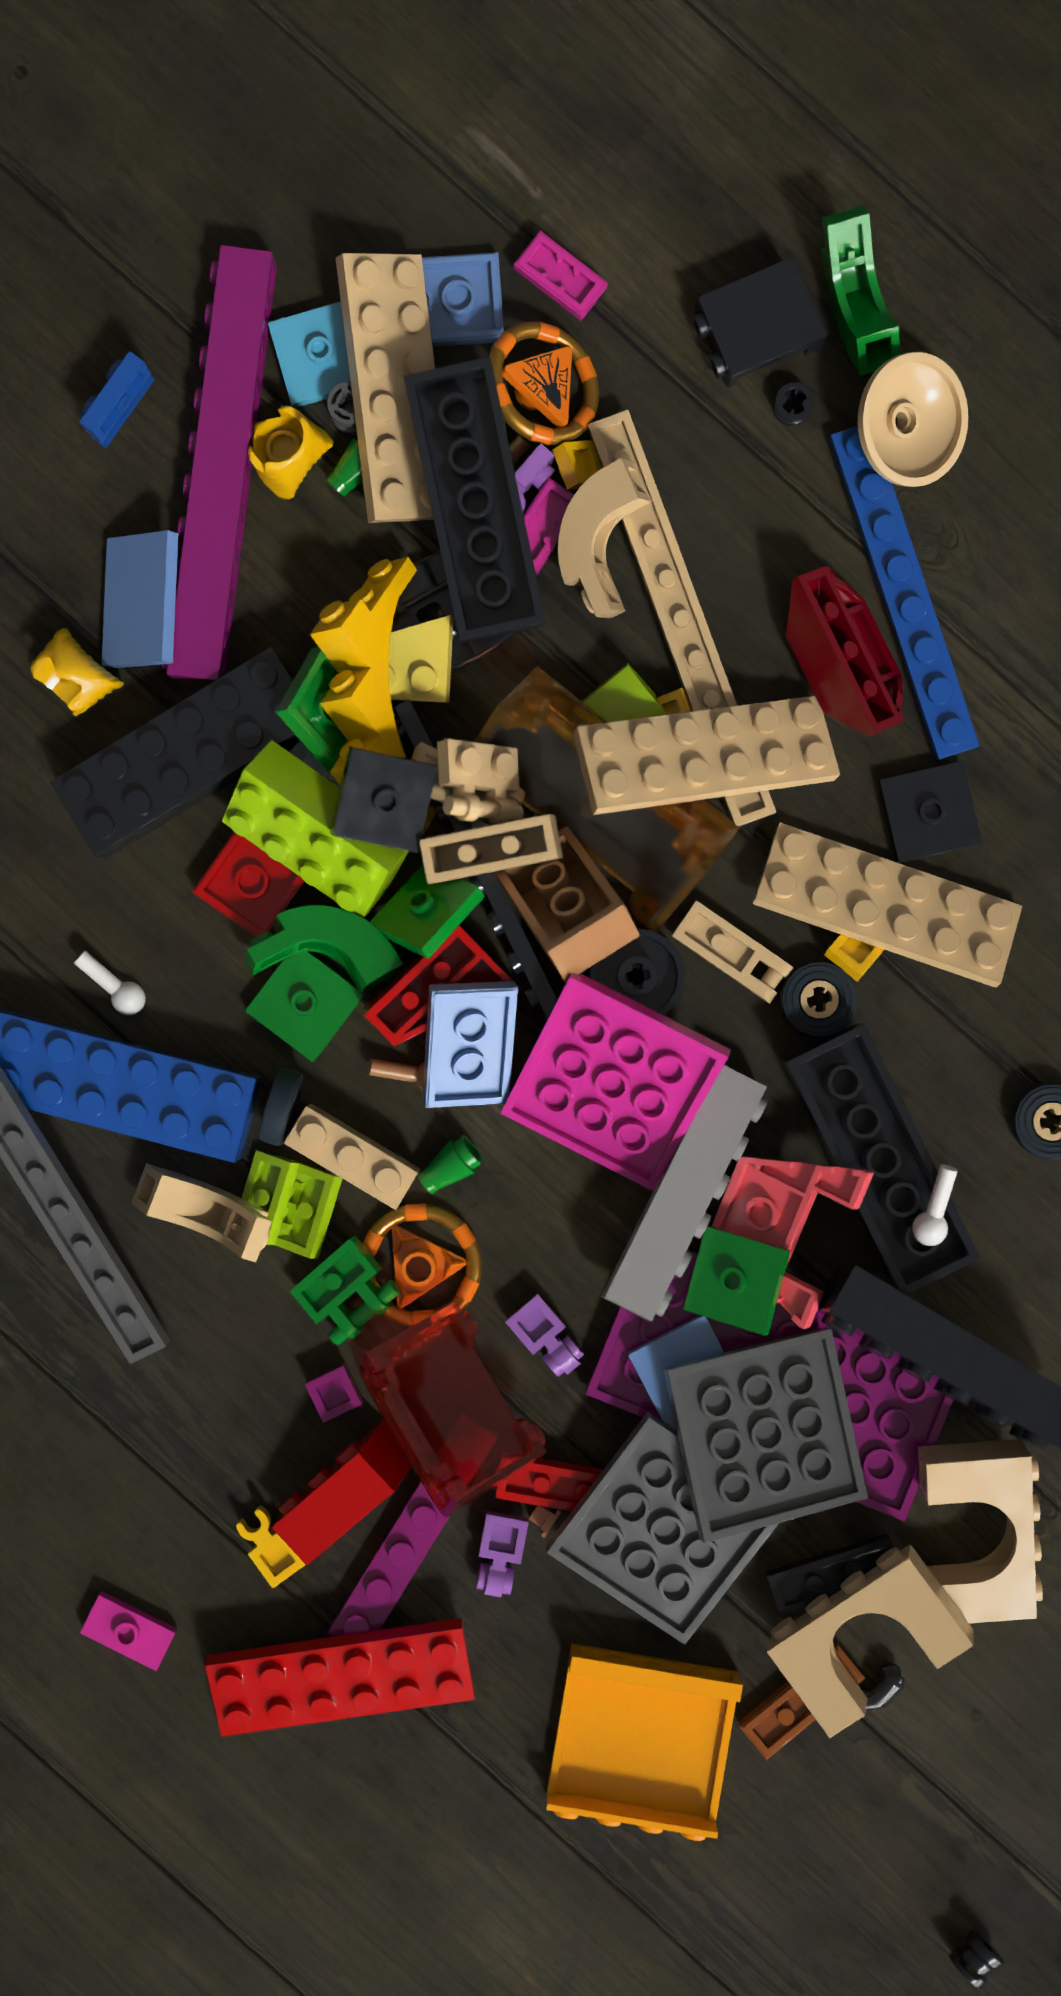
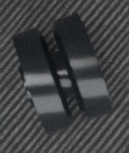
M637 929L640 936L589 968V978L664 1016L674 1008L683 992L685 970L681 955L667 938L652 930ZM633 968H637L643 973V981L638 985H633V982H629L627 979L628 972H631Z

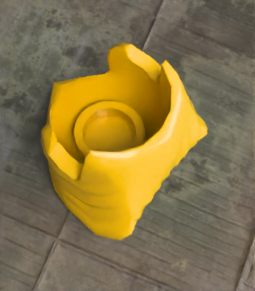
M281 406L278 409V412L281 414L280 417L269 418L254 424L253 449L250 446L247 452L262 482L277 497L290 500L294 497L307 472L311 470L313 464H316L317 460L328 449L333 447L334 441L327 431L314 424L297 409L291 406Z
M62 628L54 634L53 639L46 644L44 650L39 653L30 666L33 677L61 698L75 716L96 704L106 694L124 685L123 681H119L118 677L112 676L110 672L94 661L76 640L72 638L67 628Z

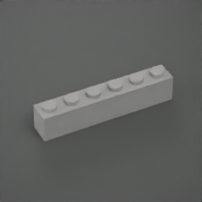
M725 1065L723 1066L655 1186L601 1295L602 1298L648 1321H652L655 1314L662 1317L673 1295L667 1289L674 1275L681 1278L691 1260L692 1254L686 1252L693 1236L701 1238L711 1218V1215L705 1212L712 1198L714 1197L719 1200L728 1185L730 1177L724 1173L731 1159L738 1161L747 1146L749 1138L743 1136L750 1120L755 1123L758 1122L767 1105L768 1100L762 1098L767 1086Z

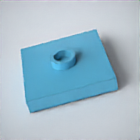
M341 301L268 322L293 408L328 399L330 391L341 382L351 381Z

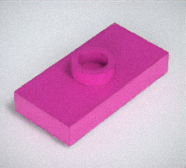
M542 231L537 233L514 263L515 271L580 321L583 320L607 289L608 282Z
M550 478L546 480L524 514L536 575H538L558 544L562 519L567 506L574 496L573 493Z
M101 1591L80 1634L157 1671L178 1628Z

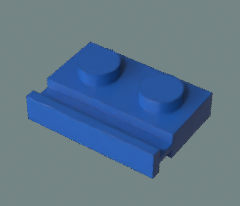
M129 351L123 360L118 359L111 366L106 376L107 383L99 395H92L83 406L81 411L82 419L79 423L91 438L104 448L108 447L155 380L151 376V372L145 362Z

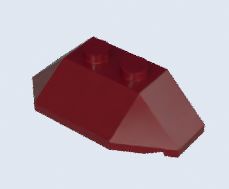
M828 565L793 579L786 637L823 712L869 737L903 722L904 712L901 710L903 701L902 675L865 600L846 582L835 577V572Z

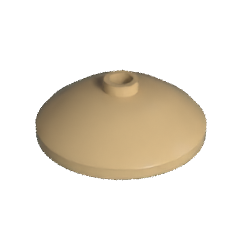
M904 353L890 358L869 379L859 405L858 432L867 460L873 469L885 480L905 487L930 484L950 470L962 451L968 429V405L960 380L943 360L928 353Z

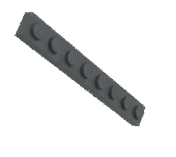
M0 1066L1 1160L129 1364L165 1348L170 1338Z

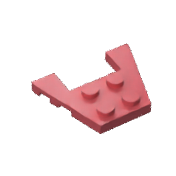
M741 1156L736 1164L712 1227L791 1250L786 1266L787 1269L817 1193L851 1209H859L874 1172L865 1169ZM785 1270L777 1303L779 1302L793 1316L791 1319L797 1326L806 1329L813 1322L824 1291L796 1278Z

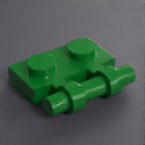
M354 1236L290 1290V1293L316 1325L328 1316L333 1319L337 1325L329 1331L328 1336L334 1344L340 1345L347 1338L353 1339L364 1330V1324L375 1314L382 1315L392 1306L391 1301L401 1293V1289L393 1280H388L380 1288L376 1287L371 1278L380 1272L382 1267L357 1236ZM357 1292L364 1302L354 1311H350L344 1302Z

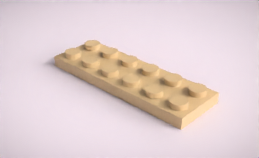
M342 253L336 257V266L368 523L434 520L403 377L404 375L435 369L422 255Z
M816 696L577 726L573 732L593 815L830 782L840 775L823 710Z
M781 822L776 828L753 900L754 905L995 988L1002 982L1022 910V905Z

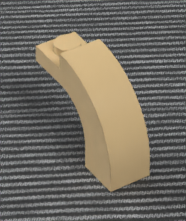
M620 458L603 467L582 484L567 506L559 531L558 559L564 584L579 587L583 585L584 589L581 594L587 609L591 613H595L596 617L613 618L625 612L607 567L606 547L608 538L613 528L622 518L652 502L636 462Z
M146 1163L131 1204L147 1216L172 1222L209 1236L242 1259L253 1262L257 1261L260 1251L266 1246L269 1239V1228L272 1221L267 1218L268 1212L249 1201L213 1185Z

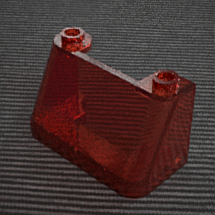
M456 1302L367 1351L359 1367L360 1376L367 1391L434 1505L444 1517H449L547 1452L543 1446L546 1443L545 1437L534 1421L528 1423L523 1418L516 1420L473 1348L475 1344L474 1334L478 1332L473 1317L467 1310L461 1311Z

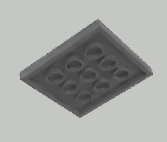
M822 1327L663 1368L699 1538L702 1542L708 1543L868 1499L831 1328Z
M647 1411L546 1544V1553L685 1645L779 1523L708 1543L702 1542L699 1538L677 1431Z

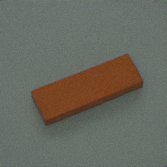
M835 1641L834 1648L841 1663L857 1684L861 1683L865 1679L864 1674ZM787 1681L742 1718L738 1724L759 1752L768 1760L816 1719Z

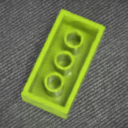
M271 740L243 770L221 822L229 826L236 834L246 838L266 852L270 858L280 862L300 876L307 884L314 886L337 902L341 908L365 918L388 890L409 851L331 835L330 830L340 788Z

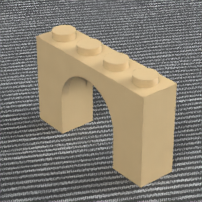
M1018 1439L918 1447L920 1489L928 1505L982 1502L999 1508L1006 1514L1007 1518L1004 1537L998 1547L988 1556L970 1563L927 1566L969 1624L1036 1619V1601H1042L1043 1599L1041 1579L1038 1574H1035V1561H1041L1040 1540L1038 1535H1034V1521L1040 1520L1038 1497L1036 1494L1033 1495V1481H1038L1039 1479L1036 1455L1030 1454L1025 1444Z
M911 1544L900 1551L897 1547L888 1550L878 1558L875 1568L866 1574H863L862 1571L855 1572L844 1580L840 1586L842 1588L840 1591L829 1598L826 1594L817 1597L806 1607L807 1613L795 1621L788 1617L778 1623L771 1631L772 1636L767 1653L829 1738L858 1721L866 1714L868 1698L841 1663L833 1643L836 1631L850 1618L866 1613H877L897 1620L912 1634L937 1669L973 1646V1628Z

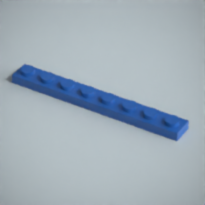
M858 426L832 434L829 437V442L935 760L938 761L977 748L980 745L893 484L881 477L870 465L861 446Z

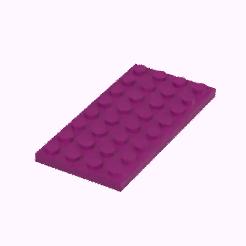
M687 1249L686 1252L692 1254L691 1260L681 1278L674 1275L667 1289L673 1295L662 1317L655 1314L653 1320L648 1321L620 1306L618 1307L585 1390L586 1395L641 1417H644L648 1411L662 1421L628 1356V1352L699 1315L683 1310L698 1256L697 1252ZM779 1302L776 1304L768 1335H761L706 1317L724 1352L828 1327L821 1323L824 1315L818 1311L809 1328L803 1329L797 1326L791 1319L793 1316ZM832 1329L868 1499L860 1500L856 1503L905 1522L920 1485L918 1447L936 1445L953 1400L933 1389L936 1381L930 1379L929 1382L920 1378L918 1380L897 1368L896 1364L899 1359L892 1356L891 1359L883 1356L879 1357L861 1347L858 1343L862 1337L854 1333L851 1337L845 1333L842 1335Z

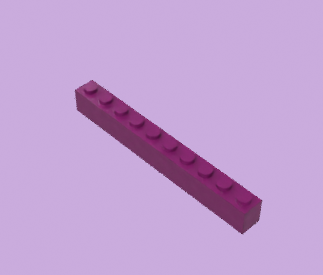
M221 245L219 260H213L211 264L210 284L212 287H215L214 302H208L206 305L205 328L210 329L208 345L201 346L199 358L200 371L205 372L203 388H196L194 397V412L199 414L197 430H191L189 437V455L194 456L192 473L186 472L183 484V496L185 499H189L187 515H181L178 524V540L183 541L181 558L177 557L176 584H178L175 602L173 663L162 664V668L167 669V675L174 681L209 685L224 676L227 670L252 472V463L248 457L247 450L250 446L253 449L254 424L258 422L269 337L268 322L271 321L277 264L271 251Z

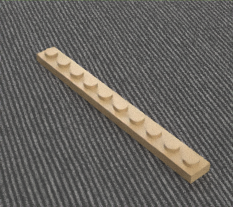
M629 410L588 424L587 429L601 467L603 468L620 458L636 462L652 500L651 503L626 515L621 521L692 711L737 706ZM769 790L723 797L734 828L776 813Z

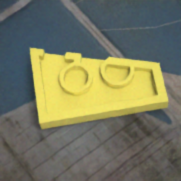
M448 615L391 632L389 646L391 700L407 701L410 699V701L449 703L454 616Z

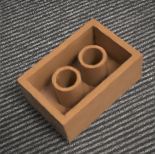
M568 826L558 831L563 858L495 871L512 903L565 982L568 981L571 974H580L640 936L625 905Z

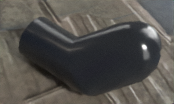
M889 1663L880 1666L878 1672L880 1681L874 1687L861 1689L868 1698L866 1711L886 1708L904 1690L905 1678L901 1677V1668L897 1664Z

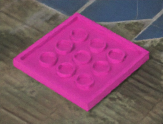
M581 973L571 974L500 1114L653 1191L727 1061L730 1049Z

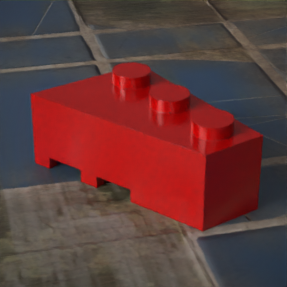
M459 925L429 959L418 954L362 1010L364 1016L393 1046H396L426 1031L429 985L513 980Z
M384 1418L358 1443L353 1441L344 1448L335 1458L337 1462L330 1469L326 1466L322 1467L306 1483L309 1488L302 1495L297 1490L293 1492L278 1507L282 1515L272 1526V1529L307 1566L388 1498L399 1486L419 1454Z

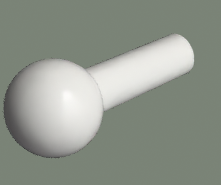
M85 950L74 961L77 967L111 995L112 1005L117 1012L123 1015H134L143 1008L146 997L141 986L130 981H120Z
M940 1165L927 1210L919 1214L913 1222V1234L923 1245H938L947 1236L948 1225L943 1216L958 1171L952 1166Z

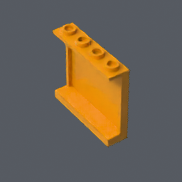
M571 1643L546 1792V1810L553 1811L556 1816L564 1819H577L579 1816L596 1818L597 1822L606 1826L614 1827L621 1825V1823L638 1825L639 1829L653 1834H659L663 1830L679 1832L683 1837L694 1841H702L706 1837L717 1839L716 1819L736 1702L741 1700L743 1688L739 1671Z

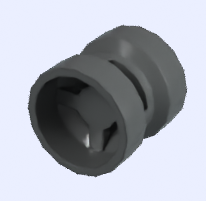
M351 381L341 382L330 391L327 405L335 427L343 434L352 436L357 435L354 404L352 402Z

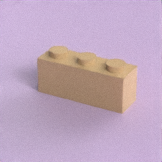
M552 814L419 840L428 884L563 858L556 818Z
M313 1104L305 1107L284 1142L287 1146L395 1210L421 1169Z

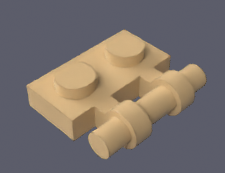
M445 739L437 742L439 786L453 788L454 797L445 798L443 802L444 813L456 815L459 820L475 821L477 818H485L491 824H502L522 819V806L511 804L506 799V794L509 795L519 791L517 748L454 739ZM475 791H484L485 801L479 800L475 795Z

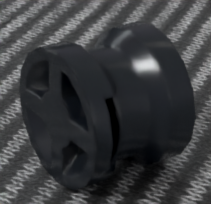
M971 1930L967 1934L966 1944L961 1949H954L949 1954V1958L955 1967L978 1989H982L987 1984V1976L992 1970H999L1005 1964L997 1950L975 1930Z

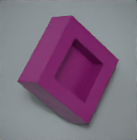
M345 1363L305 1383L323 1423L363 1403Z

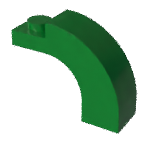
M863 205L822 218L825 247L821 248L827 291L837 327L847 354L860 376L875 372L884 362L900 355L899 327L888 311L878 285L873 260L870 213Z
M322 905L302 906L277 914L273 925L276 934L273 935L271 931L255 937L249 942L250 948L246 950L244 963L253 976L294 954L301 952L322 953L332 957L345 968L360 995L396 977L403 966L401 959L389 940L373 924L344 909Z

